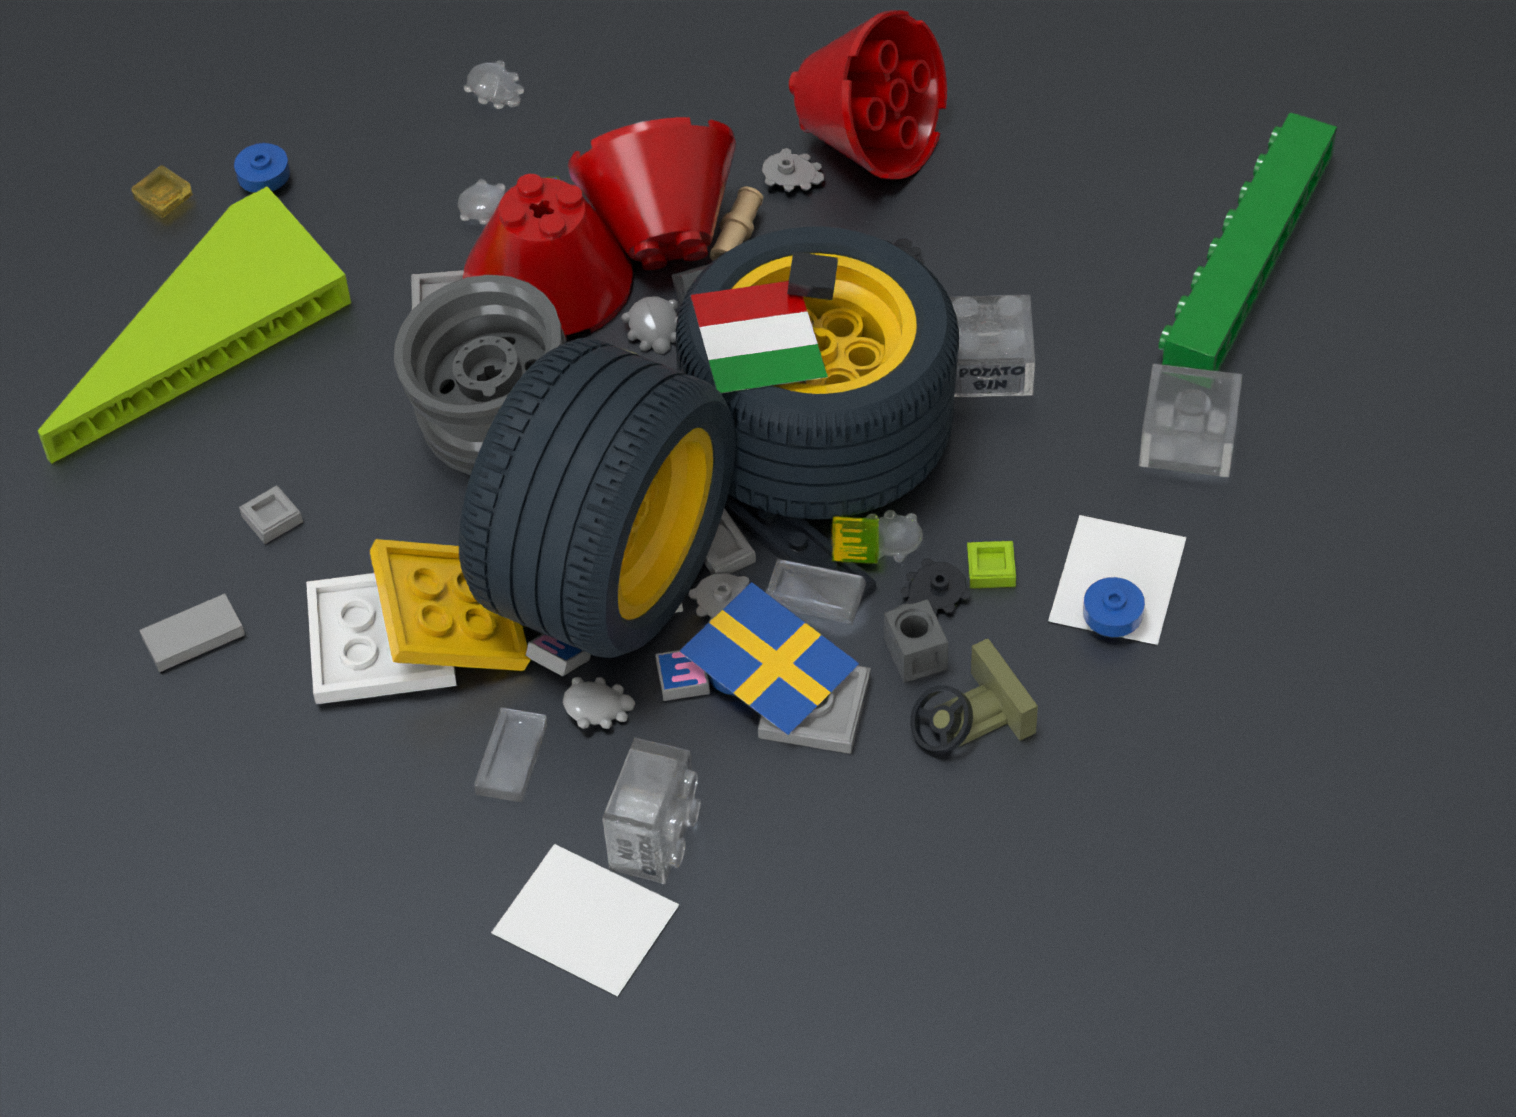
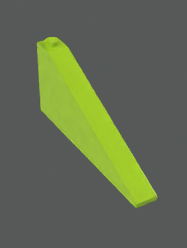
M268 187L232 204L38 429L48 461L52 464L351 304L345 273Z

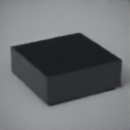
M793 251L787 294L833 300L838 258Z

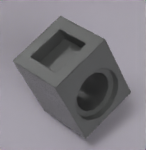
M928 599L914 604H902L884 613V641L904 683L948 670V640Z

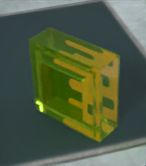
M833 517L832 561L878 564L879 520Z

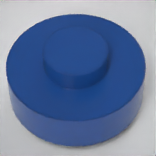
M259 143L251 145L242 150L234 162L238 183L242 188L253 193L265 187L274 191L283 186L290 176L287 155L282 148L274 144Z
M1107 577L1100 579L1090 585L1085 592L1083 602L1084 620L1093 631L1108 637L1128 635L1134 632L1143 620L1145 607L1143 593L1134 583L1123 578Z

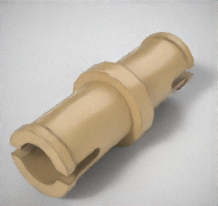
M741 187L730 212L724 214L720 222L721 232L710 253L713 261L751 237L754 230L752 222L763 203V195L755 188Z

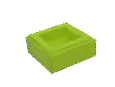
M1013 541L967 542L970 589L1016 587Z

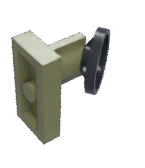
M988 638L972 645L971 674L980 685L979 687L962 693L950 686H935L925 691L916 701L911 713L910 726L915 740L923 748L936 753L949 752L1008 724L1019 741L1036 733L1038 705ZM951 692L957 696L934 707L933 711L923 709L925 704L939 693ZM920 715L929 718L931 729L940 734L941 746H931L924 740L919 727Z

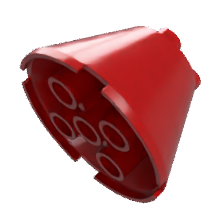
M889 10L875 15L809 55L803 61L799 70L794 71L789 78V91L794 96L795 109L801 130L804 133H812L875 176L884 179H903L909 177L927 162L937 145L941 134L940 132H935L939 109H946L947 78L944 60L938 42L928 25L923 20H915L909 15L908 11Z
M690 117L664 118L640 122L615 129L592 139V149L582 156L580 151H575L569 159L568 169L571 180L581 189L583 196L603 219L628 256L635 261L641 262L642 269L657 270L665 267L667 261L681 258L686 261H696L708 255L707 247L713 239L736 149L734 132L724 123L710 119L708 121L709 127L691 125Z
M537 174L521 176L517 180V184L504 194L471 250L463 273V279L482 275L510 276L530 283L543 292L554 305L566 341L567 335L588 328L592 333L611 321L627 302L633 282L631 258L616 240L603 219L583 197L581 189L576 185L568 184L558 179L541 178Z

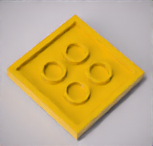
M375 539L370 549V555L393 662L524 671L531 659L525 656L528 646L523 626L488 611L475 600L461 569L459 546Z

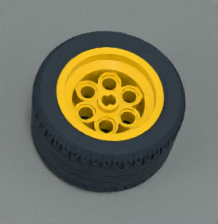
M799 227L774 231L755 237L732 248L712 261L689 287L681 304L676 323L677 370L705 380L716 388L690 295L789 281L794 251L838 258L833 300L803 296L828 377L721 393L732 414L736 435L734 468L728 494L741 502L767 512L804 519H829L861 514L899 499L902 495L907 494L916 485L920 484L935 468L947 446L952 430L959 351V327L949 295L937 277L913 256L889 242L858 231L833 227Z
M580 338L555 347L536 360L515 384L495 416L482 443L467 486L459 527V559L464 578L475 600L488 611L599 657H617L637 650L652 640L674 615L694 583L709 552L727 501L734 468L736 435L732 414L719 390L705 380L597 339Z

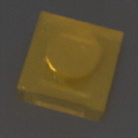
M163 165L159 166L131 188L134 200L161 218L165 217L193 195L190 183Z

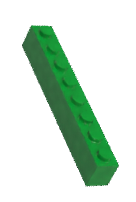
M1291 112L1288 114L1282 127L1275 126L1269 139L1267 155L1263 153L1259 155L1254 167L1252 182L1245 181L1238 197L1239 206L1236 210L1230 209L1228 211L1222 228V237H1214L1207 254L1208 262L1206 266H1198L1191 283L1192 291L1190 295H1183L1175 312L1176 321L1173 326L1167 324L1161 334L1158 349L1164 351L1163 370L1211 386L1333 156L1336 126Z

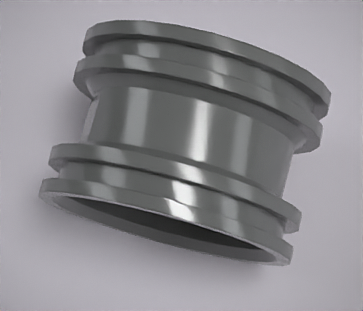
M482 275L467 277L447 284L424 298L412 309L400 327L394 344V365L406 397L414 407L424 439L435 456L452 469L471 475L486 434L515 384L536 360L555 347L567 343L556 309L546 295L530 283L510 276Z

